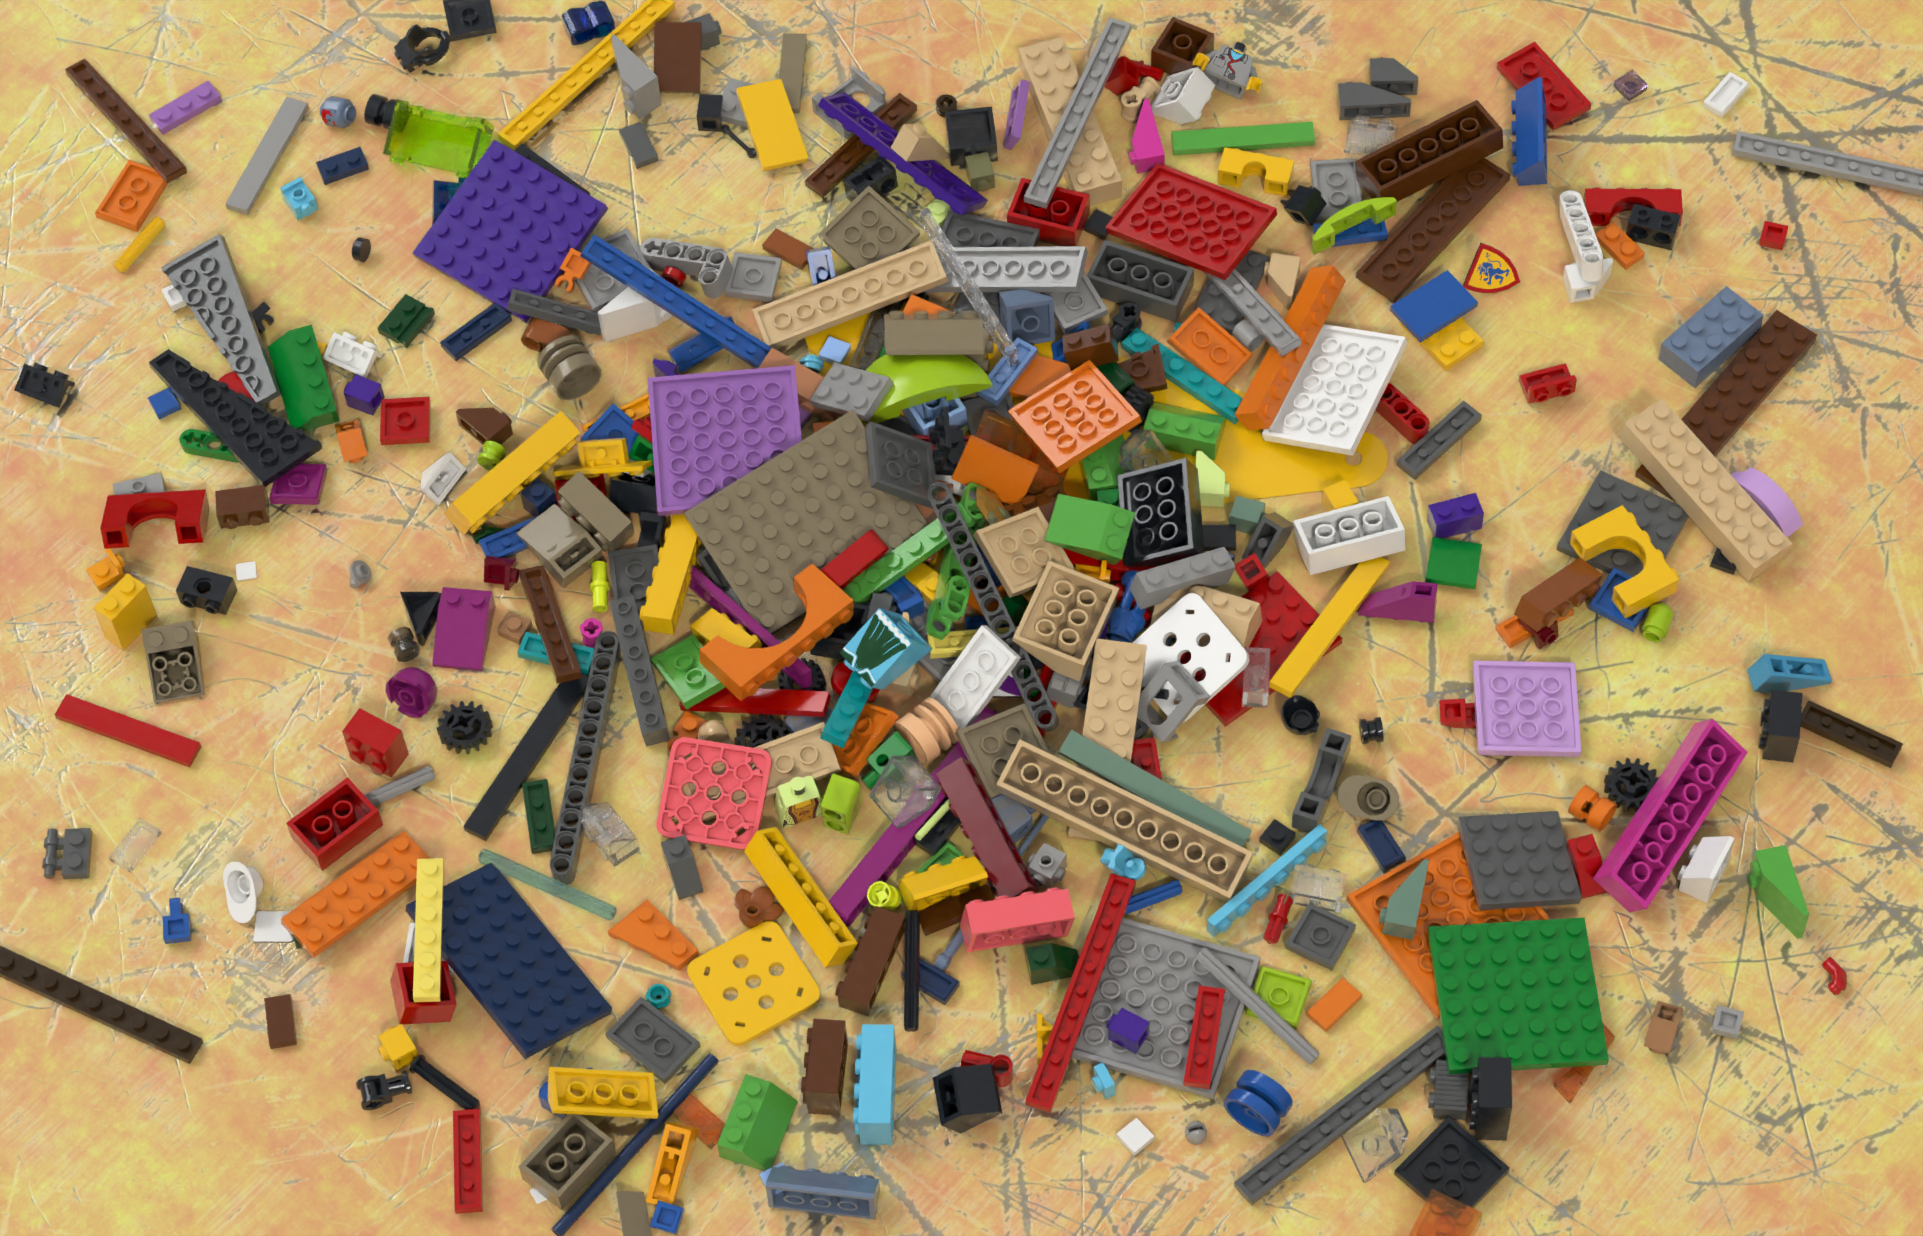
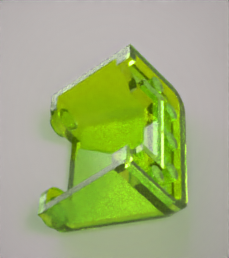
M397 99L383 151L384 155L390 157L389 161L403 165L405 161L454 172L456 177L466 179L484 155L495 126L483 118L474 117L472 119L467 116L465 118L425 109L422 106H409V102Z

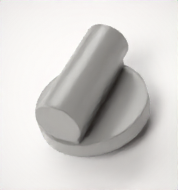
M356 560L350 565V587L359 588L361 584H366L371 580V570L365 562Z

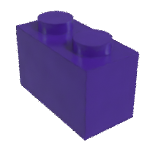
M1472 493L1428 505L1427 523L1433 537L1448 538L1482 529L1484 512L1477 494Z

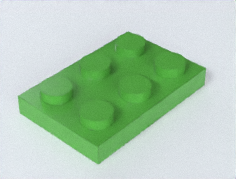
M694 634L650 658L655 669L686 710L725 688L718 679L700 664L699 649L703 645Z

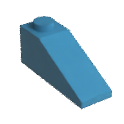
M1764 654L1747 669L1754 692L1771 693V690L1791 691L1826 685L1832 682L1827 664L1823 659Z

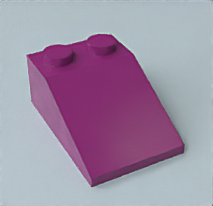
M442 588L437 615L433 667L483 670L496 607L492 591Z

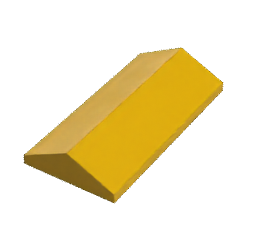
M549 1067L548 1102L552 1113L658 1118L654 1073Z

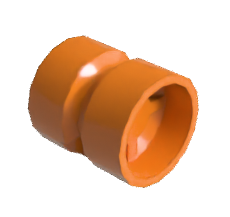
M1584 785L1572 800L1568 813L1580 821L1586 819V824L1597 832H1601L1612 819L1617 809V804L1606 797L1599 798L1597 791L1588 785Z

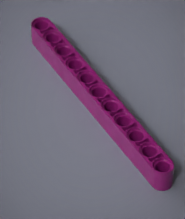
M986 707L972 724L999 713L990 707ZM959 741L829 900V903L846 927H849L869 903L867 898L869 887L877 881L886 882L915 846L913 843L915 834L933 816L941 804L949 799L948 796L941 792L938 786L940 781L936 773L960 757L968 760Z

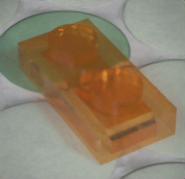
M692 1094L673 1111V1116L680 1123L699 1129L697 1138L708 1148L712 1149L717 1145L725 1123Z

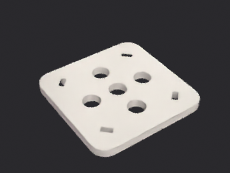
M1194 593L1183 596L1133 642L1147 645L1142 680L1143 687L1148 685L1164 663L1180 662L1181 655L1185 652H1190L1191 660L1187 664L1181 665L1194 679L1197 671L1201 669L1206 671V677L1198 683L1211 696L1209 700L1242 672L1249 663V654L1208 604L1199 595ZM1186 610H1194V614H1188ZM1172 634L1176 635V643L1170 647L1166 646L1167 637ZM1204 635H1209L1210 643L1205 647H1200V638ZM1167 681L1161 689L1169 690L1168 699H1153L1164 713L1169 716L1178 705L1177 702H1180L1183 697ZM1205 704L1196 706L1185 721L1190 719Z

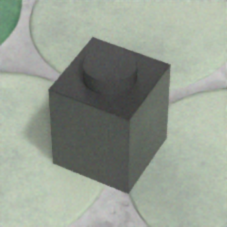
M710 13L686 21L702 23L701 51L720 44L719 34H722L721 27L718 21L713 20Z

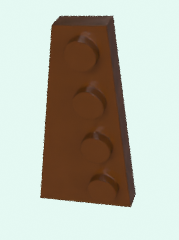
M1159 343L1151 346V350L1144 353L1137 352L1130 355V359L1119 364L1115 362L1134 381L1135 386L1149 393L1168 389Z

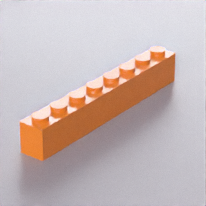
M1333 265L1310 269L1284 319V322L1301 339L1302 345L1282 357L1270 346L1245 393L1235 416L1247 430L1270 429L1346 282Z

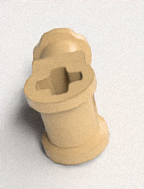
M1149 76L1145 77L1139 87L1134 86L1130 91L1122 95L1121 104L1123 109L1121 110V116L1125 121H1138L1144 100L1150 99L1153 95L1160 92V85L1155 79Z

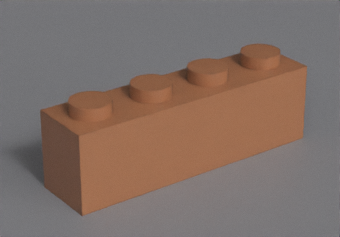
M771 348L758 368L795 365L798 404L807 413L813 412L820 416L823 422L835 421L843 416V414L814 407L809 401L824 379L823 376L778 350Z

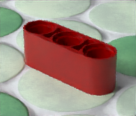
M1388 383L1382 397L1386 398L1380 399L1375 411L1410 443L1416 444L1429 432V418L1394 385Z
M871 529L828 563L821 572L840 589H843L889 550V547Z

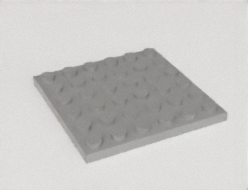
M1123 918L1072 1058L1094 1065L1104 1063L1107 1069L1214 1100L1246 1005L1196 959V956L1204 947L1208 948L1250 988H1252L1260 964V957ZM1199 985L1225 989L1210 1090L1183 1086ZM1121 1008L1149 1022V1035L1137 1054L1108 1040L1107 1023L1113 1014L1117 1015Z

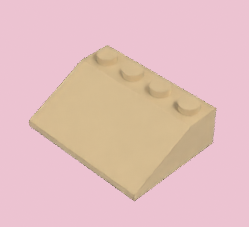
M1048 561L1012 641L1056 673L1080 682L1095 650L1096 639H1100L1115 606L1119 588Z

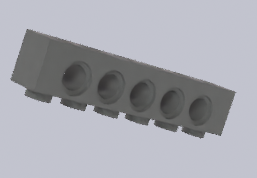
M634 595L609 601L645 745L647 747L669 741L670 735Z

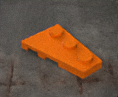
M648 899L608 930L610 937L616 940L618 938L628 943L630 947L636 950L640 949L652 955V958L678 971L699 955L698 950Z

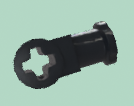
M1133 302L1124 303L1119 308V313L1112 319L1113 325L1111 330L1116 339L1117 346L1123 338L1126 339L1136 328L1141 329L1142 327L1140 307Z
M402 1071L401 1075L387 1079L385 1074L366 1076L356 1082L357 1089L361 1091L363 1099L361 1106L363 1110H375L384 1104L393 1102L392 1096L406 1092L412 1094L407 1071Z

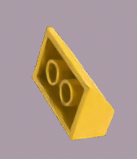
M964 855L953 859L952 863L942 866V863L934 864L927 868L928 871L918 873V871L909 872L903 876L898 887L907 911H920L985 885L988 879L987 872L975 856L967 858Z

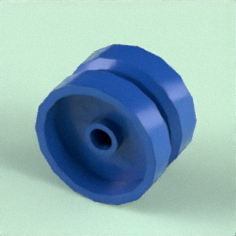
M1246 1070L1238 1079L1237 1088L1231 1090L1225 1098L1223 1106L1227 1113L1241 1126L1260 1136L1269 1137L1274 1134L1280 1125V1118L1285 1117L1293 1106V1100L1290 1094L1274 1079L1255 1070Z

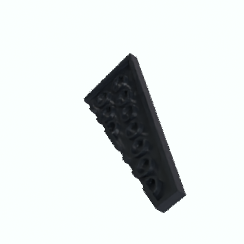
M166 350L149 362L150 368L261 485L268 486L322 449L319 440H313L305 435V432L301 429L297 430L287 424V421L283 418H277L267 412V409L240 392L236 393L229 389L227 384L214 380L210 377L209 373L204 370L201 372L191 366L189 361L171 350Z

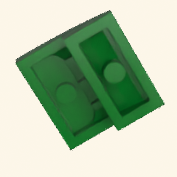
M1432 537L1425 582L1475 590L1482 544Z

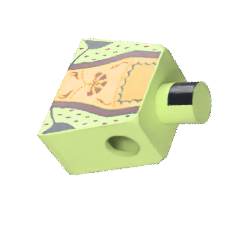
M813 776L795 777L790 782L777 787L774 808L782 829L822 816L820 804L823 797Z

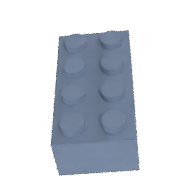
M1726 286L1661 343L1658 360L1696 388L1761 328L1764 314Z

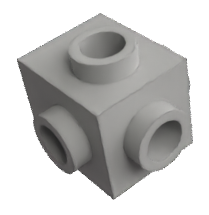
M1044 843L1037 854L1033 853L1027 867L1036 886L1050 889L1054 887L1056 882L1060 883L1066 873L1067 854Z

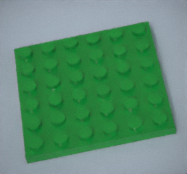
M1585 917L1428 927L1427 936L1448 1074L1472 1073V1067H1477L1478 1057L1511 1058V1071L1608 1064L1609 1058Z

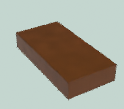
M286 994L264 998L270 1049L297 1045L291 995Z

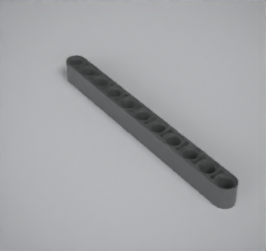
M943 482L933 483L928 489V498L990 629L1010 648L1012 646H1019L1012 641L1017 628L952 492ZM945 491L946 497L943 500L936 501L934 499L937 492ZM949 513H956L957 518L954 522H945V517ZM959 535L967 536V541L963 545L955 543ZM970 557L978 558V562L974 567L966 566V561ZM987 579L989 582L985 589L980 590L976 588L979 580ZM990 602H999V607L996 611H987V606ZM1006 623L1010 625L1009 631L1006 634H999L997 632L1001 624ZM1020 647L1018 655L1021 659L1015 665L1011 674L1039 729L1044 732L1054 731L1059 725V717L1028 652ZM1022 669H1031V675L1027 679L1019 678V672ZM1033 691L1042 692L1040 700L1036 702L1029 700L1030 694ZM1045 713H1050L1053 716L1052 721L1046 725L1041 724V716Z
M604 631L596 639L553 844L550 870L554 882L561 886L571 884L576 877L618 673L621 648L617 634L612 631ZM603 667H609L606 670H600ZM598 689H604L601 692H596ZM593 711H600L597 714H591ZM589 733H595L592 736H586ZM584 755H591L588 758H582ZM580 777H585V778H586L585 780H582V781H578V780H577V779L580 778ZM574 800H582L579 803H572ZM571 822L577 823L573 826H568V824ZM566 845H573L571 848L563 849ZM560 868H568L563 872L558 871Z

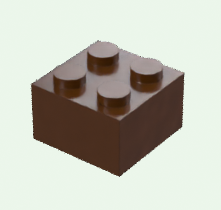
M1172 17L1151 50V66L1160 68L1169 75L1198 67V65H1192L1198 53L1207 54L1214 50V33Z

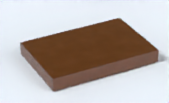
M655 22L654 73L658 77L660 93H700L701 22Z

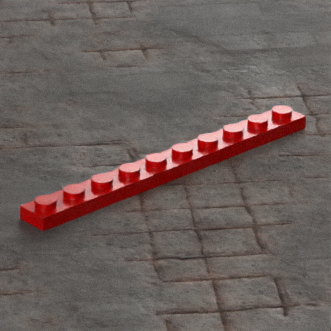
M1110 874L1025 1100L1027 1106L1049 1113L1052 1112L1136 886V880Z

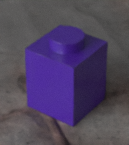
M356 374L352 381L348 382L344 388L347 406L372 416L380 406L381 399L385 398L380 383Z
M1121 1008L1117 1015L1113 1014L1110 1017L1106 1027L1108 1029V1040L1137 1054L1149 1035V1022L1124 1008Z

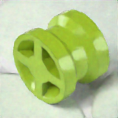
M486 441L482 447L483 452L477 457V462L483 468L491 470L500 463V460L505 457L507 451L497 442Z

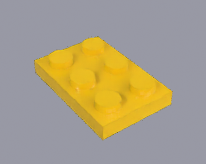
M1461 317L1421 343L1399 321V324L1445 371L1483 347L1484 341Z

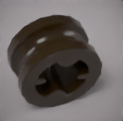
M941 95L937 98L936 112L939 116L945 118V111L957 110V100L952 95ZM943 104H948V106H950V107H949V108H945V105H943Z

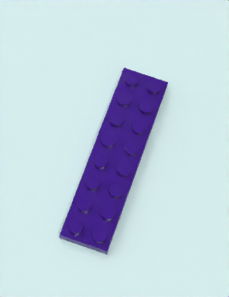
M843 92L821 99L818 106L824 110L825 115L839 121L845 130L855 133L860 137L862 143L872 146L882 158L893 162L899 171L913 177L916 184L926 187L936 199L950 205V209L953 212L964 215L985 207L988 201L986 198L937 161L906 162L891 148L898 132L847 93Z

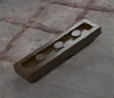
M1808 700L1801 713L1800 727L1889 768H1892L1902 749L1903 743Z

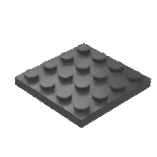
M1600 470L1560 539L1557 551L1578 559V554L1570 545L1572 531L1623 505L1628 512L1635 516L1637 525L1642 531L1644 530L1648 533L1652 545L1659 549L1666 559L1689 516L1678 504ZM1624 549L1607 550L1586 561L1591 566L1609 574L1613 568H1616L1634 577L1643 570V564L1640 559L1632 552Z
M1558 811L1458 817L1456 823L1479 910L1580 903L1582 897L1573 864L1566 849L1567 842Z

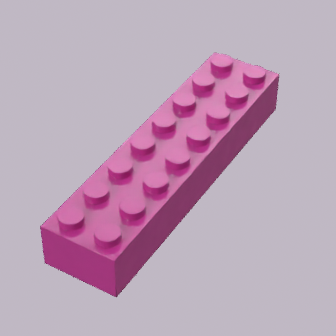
M1708 719L1693 725L1593 878L1629 913L1648 908L1748 753L1715 720Z

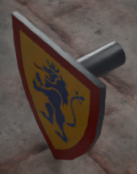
M1480 242L1463 287L1479 293H1497L1520 283L1517 270L1511 260L1500 250Z

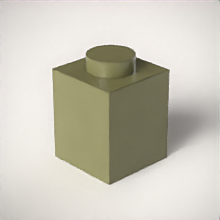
M988 152L965 156V170L970 187L977 192H984L995 188V176Z

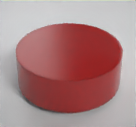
M665 267L661 275L663 279L676 287H682L686 280V275L673 267Z

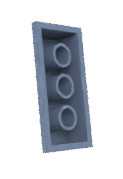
M783 1165L779 1168L772 1167L766 1181L768 1205L771 1208L876 1220L880 1184L879 1179H875L870 1175L856 1177L848 1176L844 1172H833L830 1174L822 1173L817 1169L795 1170L791 1166ZM776 1190H784L776 1194Z

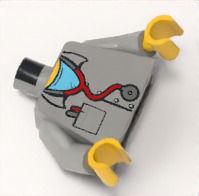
M1240 42L1234 43L1232 48L1222 45L1219 50H1213L1207 54L1198 53L1192 65H1198L1204 71V74L1215 84L1214 89L1240 100L1245 89L1248 91L1249 89L1255 90L1259 94L1263 83L1257 77L1255 67L1252 66L1253 58L1245 54L1247 48Z

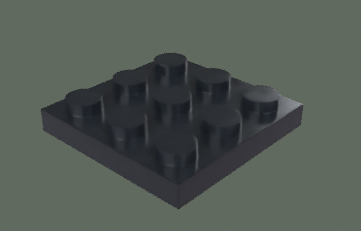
M1448 1116L1395 1169L1394 1175L1456 1227L1509 1173L1510 1168Z

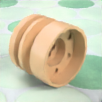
M930 697L924 700L922 705L914 708L915 715L907 713L893 725L894 731H897L912 747L919 763L924 766L941 755L940 748L947 750L951 747V744H955L958 741L955 733L959 730L949 712L938 701Z

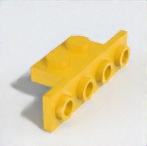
M626 438L584 440L577 443L580 465L562 466L553 472L554 476H563V479H571L578 471L585 475L586 478L598 477L601 473H607L608 477L619 476L622 472H629L630 475H640L644 473L645 469L652 466V460L629 462Z

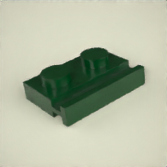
M405 294L379 325L378 332L408 348L435 315L434 309L426 307L424 303Z

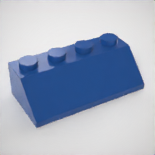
M1539 77L1516 90V100L1511 101L1512 115L1516 114V121H1512V135H1516V142H1512V154L1516 156V163H1512L1513 177H1517L1519 186L1547 184L1546 97L1542 77Z

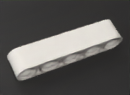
M1573 190L1565 191L1560 195V220L1579 273L1585 281H1598L1603 276V254L1580 193Z

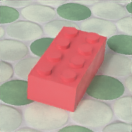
M1055 887L1037 894L1029 891L1011 898L1004 895L986 902L981 899L973 900L965 905L960 927L965 950L968 953L1068 937L1075 917L1068 889L1060 890V888Z

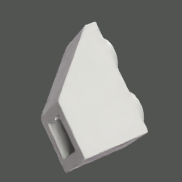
M1612 258L1603 259V276L1595 282L1583 280L1576 263L1565 266L1563 282L1570 303L1595 298L1611 276Z

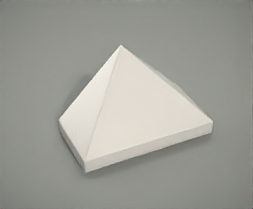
M448 452L422 472L420 489L436 505H440L467 468Z

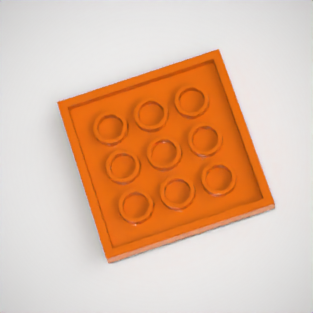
M1090 360L1008 410L1011 419L1059 474L1142 422L1140 415Z

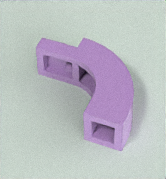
M1750 467L1745 472L1736 471L1731 474L1787 538L1803 525L1801 517L1790 498L1764 473Z

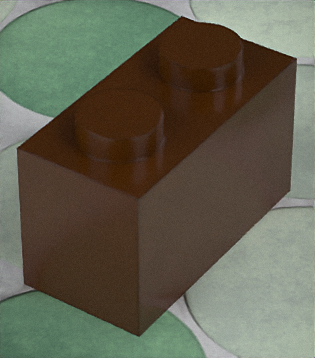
M1109 324L1062 336L1063 353L1071 371L1088 360L1095 366L1119 361L1117 342Z
M264 485L215 491L216 516L221 529H234L239 526H258L262 523H270L269 499Z

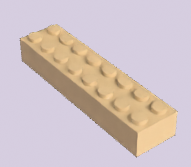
M1063 37L1018 49L1019 67L1024 79L1030 82L1029 92L1049 142L1080 80ZM1092 112L1063 173L1069 190L1090 195V206L1122 197V180L1094 112Z
M1660 399L1624 423L1619 436L1622 442L1711 542L1721 550V553L1728 561L1736 565V570L1747 582H1750L1786 557L1792 542L1663 399Z

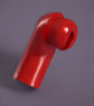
M1832 957L1827 958L1823 962L1822 967L1832 976V982L1828 984V989L1834 995H1839L1842 990L1845 991L1847 988V974Z

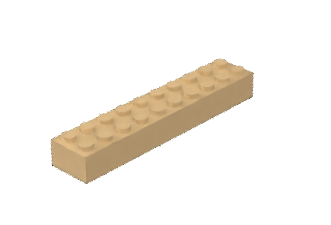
M1020 739L996 784L997 792L1116 849L1118 844L1123 845L1136 858L1142 859L1145 864L1225 903L1234 897L1253 858V852Z

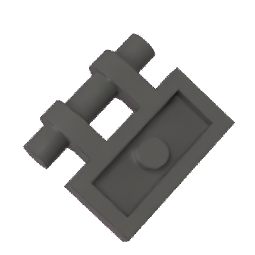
M91 828L65 829L64 838H57V829H48L47 837L44 839L46 856L42 861L44 877L52 879L54 878L55 871L62 870L61 875L63 879L89 878L92 846ZM56 850H63V859H56Z

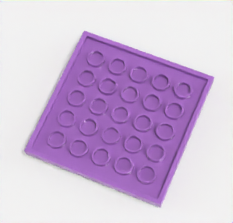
M795 365L648 378L658 516L684 514L694 506L802 441Z

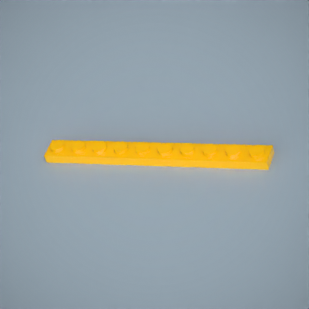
M672 0L645 1L498 133L499 140L513 150L528 141L615 63L611 42L612 35L615 34L630 49L655 27V22H660L675 9V2Z

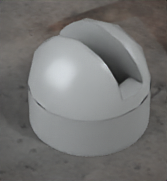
M1200 1121L1190 1122L1185 1130L1187 1141L1195 1145L1203 1143L1207 1137L1205 1125Z

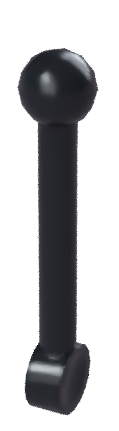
M728 125L721 127L722 133L728 134L747 152L749 158L756 157V150L749 148L730 131Z

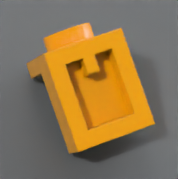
M110 548L105 550L106 558L86 569L87 574L99 591L125 576L122 569L125 566L123 559L119 553L114 555Z

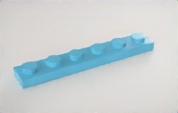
M1319 824L1210 916L1207 919L1206 931L1213 938L1220 932L1225 933L1237 917L1245 916L1257 900H1264L1269 895L1270 889L1276 884H1283L1289 877L1290 872L1295 868L1300 869L1303 867L1310 855L1314 852L1316 854L1319 853L1326 846L1327 830Z

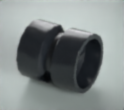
M372 94L365 108V122L378 127L383 124V127L396 132L400 131L406 119L407 105L399 100L391 99L388 101L387 97Z

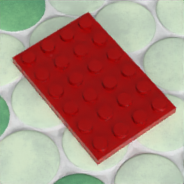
M1157 162L1105 228L1108 234L1226 280L1278 214L1275 207Z
M1278 571L1269 576V579L1241 596V598L1260 603L1262 623L1247 649L1249 663L1246 668L1205 704L1225 727L1276 691L1269 687L1270 680L1319 617L1316 610ZM1340 635L1337 636L1322 657L1342 644V637ZM1185 652L1181 655V664H1187L1191 660V653ZM1204 669L1197 671L1195 674L1197 682L1204 680L1206 677Z

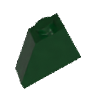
M1053 943L1025 948L1026 964L1031 985L1072 977L1079 959L1077 949Z

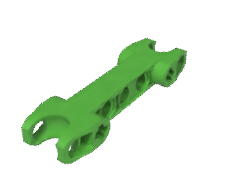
M973 482L969 483L963 490L960 503L975 523V525L969 528L972 536L978 530V524L983 515L977 508L976 501L969 497L970 491L976 492L978 487L985 489ZM959 535L955 543L963 545L967 541V536ZM950 543L944 547L935 598L930 604L927 613L926 630L930 636L943 640L948 635L952 622L959 621L964 615L970 593V585ZM972 557L966 561L967 567H971ZM934 621H939L944 625L942 632L934 628Z

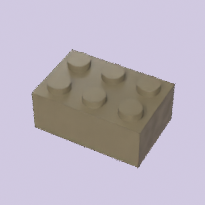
M580 471L558 491L560 509L570 517H575L579 522L578 524L596 538L597 544L604 552L607 550H619L634 535L632 521Z
M567 1114L519 1165V1169L525 1182L560 1210H563L612 1158L616 1150L613 1139L585 1117L577 1114Z

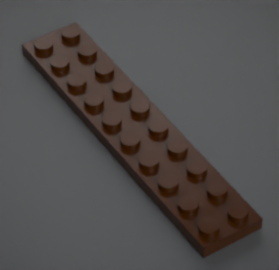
M1776 310L1681 420L1716 457L1816 341L1817 334ZM1643 464L1636 470V478L1676 502Z

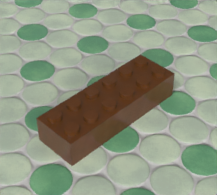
M1476 100L1356 160V180L1372 199L1394 197L1398 202L1503 149V129L1480 102Z

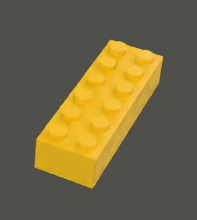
M560 411L457 498L446 510L445 516L463 536L469 531L472 534L475 533L488 520L487 515L490 519L495 516L506 504L505 500L510 503L524 489L522 485L528 487L542 473L541 469L545 473L560 458L559 454L563 457L573 449V446L578 443L576 437L581 432Z

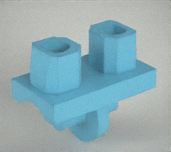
M1119 844L1115 850L1106 848L1100 860L1104 866H1107L1112 871V874L1132 880H1139L1147 870L1146 864L1142 859L1136 858L1125 846Z

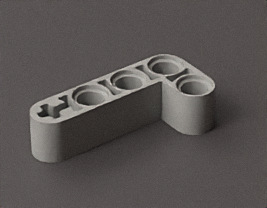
M650 238L645 240L640 248L643 257L651 269L664 271L665 267H673L684 274L698 276L704 294L711 299L718 298L724 293L733 271L727 252L718 247Z

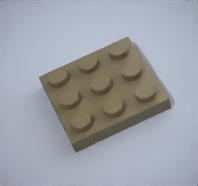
M868 186L818 235L825 244L855 270L905 251L920 236V232L876 191Z
M1025 703L964 727L955 733L968 761L975 768L990 799L1003 795L997 792L996 784L1019 739L1050 754Z

